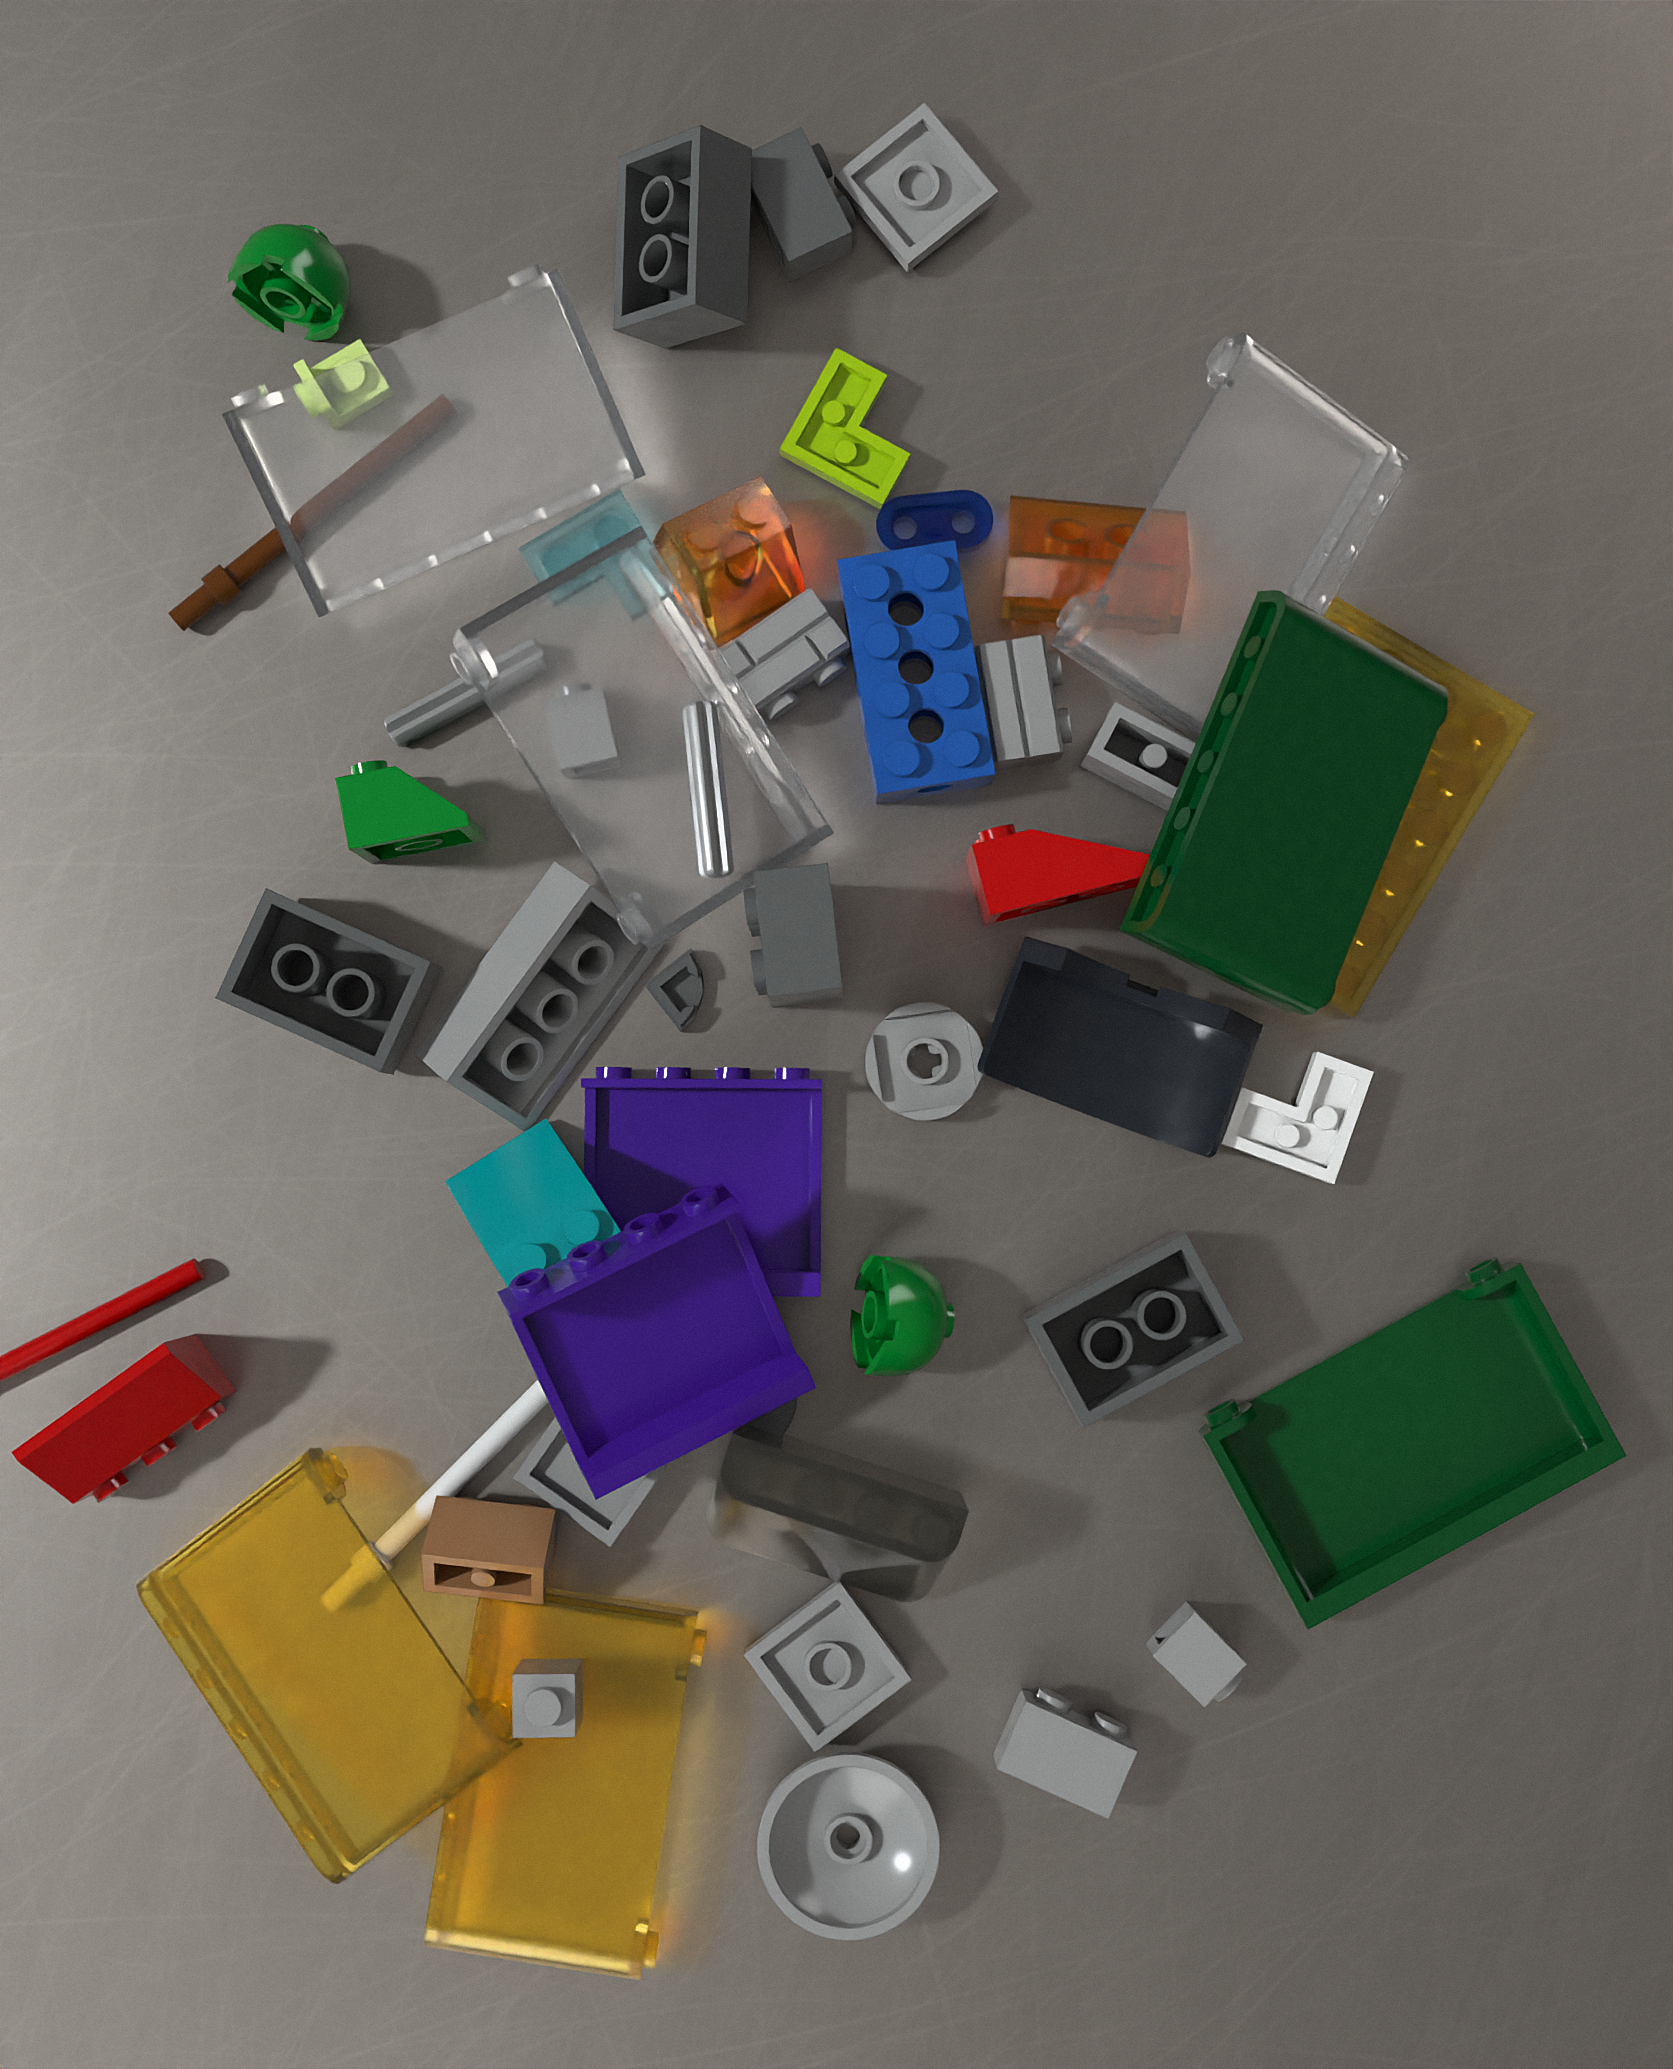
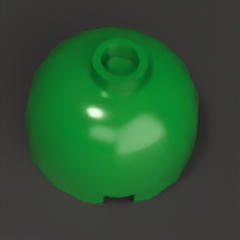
M274 224L261 228L253 233L235 256L227 274V283L233 280L236 284L232 296L237 304L249 315L272 330L284 333V321L308 328L309 331L304 340L318 341L331 338L339 330L348 308L351 294L349 268L336 247L329 242L326 235L309 225Z
M870 1255L863 1262L854 1290L865 1291L862 1314L851 1309L850 1318L851 1346L857 1367L866 1369L864 1373L866 1375L876 1376L909 1375L924 1368L936 1356L944 1338H949L954 1328V1307L952 1303L946 1302L943 1287L933 1272L917 1261L900 1257Z

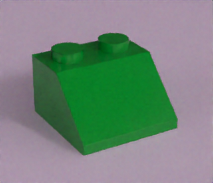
M385 760L355 764L350 767L352 775L335 778L348 848L371 864L487 841L485 830L466 812L398 767H388Z

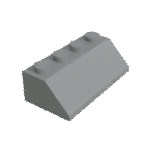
M554 861L414 1054L446 1082L525 1132L532 1127L659 953L665 942L590 884Z

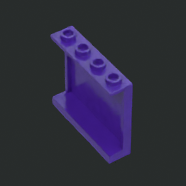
M596 1067V1078H581V1088H585L584 1176L621 1232L624 1231V1227L628 1222L640 1215L647 1213L659 1214L679 1204L682 1197L693 1189L702 1186L714 1187L722 1183L742 1208L738 1215L772 1296L821 1297L822 1079H810V1068H774V1079H750L751 1068L720 1067L715 1068V1079H691V1068L656 1067L655 1079H632L631 1067Z
M722 1183L714 1187L702 1186L693 1189L682 1197L679 1204L659 1214L647 1213L640 1215L628 1222L624 1227V1231L603 1241L593 1240L582 1243L572 1249L566 1259L544 1270L541 1268L527 1270L517 1275L510 1282L509 1287L497 1292L595 1500L816 1388L808 1367L794 1349L738 1213L742 1211V1208Z

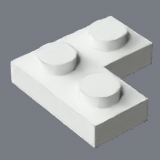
M1313 1052L1294 1106L1241 1087L1220 1144L1323 1182L1335 1184L1374 1072L1320 1052Z

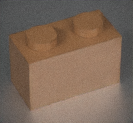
M436 1495L421 1553L423 1591L544 1605L556 1546V1509L542 1508L528 1503L516 1505L481 1501L467 1496L455 1498Z

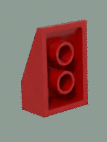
M1006 824L980 832V839L971 844L965 860L981 922L984 927L1136 888L1150 854L1033 829L1016 833L1014 824Z

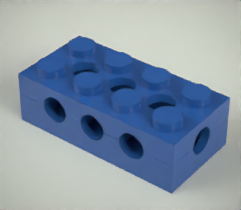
M955 540L838 559L837 579L847 637L851 645L850 655L876 804L991 785L996 773ZM905 606L914 609L921 619L913 625L902 626L894 622L889 614L894 609ZM916 663L924 666L929 671L931 677L922 684H910L901 677L899 671L905 665ZM926 720L934 723L939 728L941 736L934 742L921 743L912 737L909 728L917 721Z

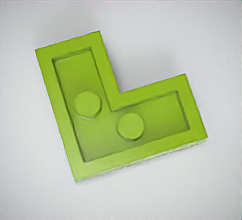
M836 347L779 449L780 456L880 510H883L911 457V453L862 428L887 383V374Z

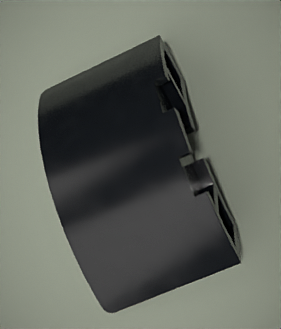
M1025 937L977 1065L978 1071L1008 1085L1110 1124L1207 1158L1213 1157L1217 1153L1263 1025L1231 1008L1188 996L1162 986L1157 990L1129 979L1130 974L1093 960L1072 949Z

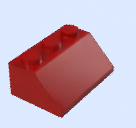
M197 1334L174 1339L159 1345L11 1453L22 1466L72 1504L92 1495L100 1503L129 1483L124 1472L142 1460L148 1468L175 1450L178 1445L173 1437L186 1427L192 1425L195 1431L198 1432L226 1413L227 1410L221 1402L234 1394L236 1389Z

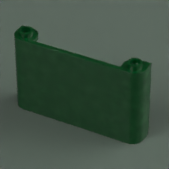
M1279 590L1258 591L1119 931L1285 1012L1307 1016L1325 1007L1335 993L1336 980L1437 731L1447 717L1448 692L1446 688Z
M1497 1257L1482 1261L1465 1272L1468 1281L1249 1400L1238 1405L1235 1399H1230L1211 1408L1203 1415L1207 1423L1198 1432L1301 1623L1308 1630L1627 1456L1521 1263L1507 1262L1501 1264Z

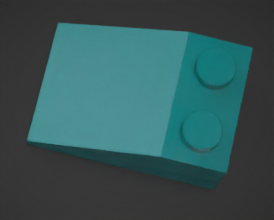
M547 1119L542 1120L445 1181L507 1287H509L510 1282L517 1275L534 1268L544 1270L566 1259L568 1253L582 1243L593 1240L603 1241L621 1232Z

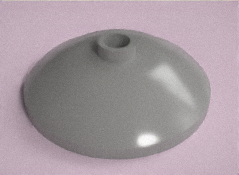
M838 1752L823 1755L802 1764L780 1782L767 1801L762 1813L757 1836V1858L760 1874L772 1900L798 1926L818 1936L835 1940L854 1941L875 1937L892 1930L908 1919L929 1893L936 1876L940 1857L939 1831L935 1814L919 1785L906 1772L891 1762L877 1756L859 1752ZM845 1825H851L860 1834L854 1842L845 1843L838 1838V1830Z

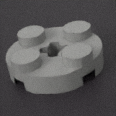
M935 1002L906 1004L892 1011L877 1025L867 1045L865 1054L867 1079L873 1092L889 1110L912 1120L929 1121L940 1119L955 1113L973 1096L983 1076L977 1068L983 1051L982 1043L976 1030L970 1023L950 1008ZM921 1044L928 1045L930 1054H940L941 1065L932 1068V1077L928 1079H922L917 1069L909 1070L907 1065V1058L916 1056V1046Z

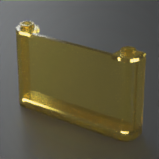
M309 1448L137 1580L136 1590L142 1604L313 1865L328 1881L333 1884H341L354 1876L524 1744L520 1738H513L512 1711L505 1703L498 1700L493 1704L484 1697L479 1699L474 1697L341 1502L347 1495L344 1482L349 1479L344 1465L328 1450L324 1452L322 1448Z
M548 1587L544 1605L479 1597L425 1925L424 1947L639 1981L641 1980L643 1968L655 1969L660 1931L649 1930L650 1913L686 1682L690 1665L702 1667L707 1630L696 1629L699 1611ZM583 1658V1721L576 1737L513 1738L512 1674L522 1659Z

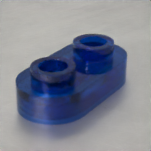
M971 490L898 496L886 502L880 509L876 519V537L879 545L885 552L955 540L957 554L970 553L981 548L988 540L993 526V511L988 501L982 495ZM959 516H965L973 522L974 528L968 533H959L953 528L952 521ZM901 522H908L914 526L916 533L909 539H901L894 532L895 526Z

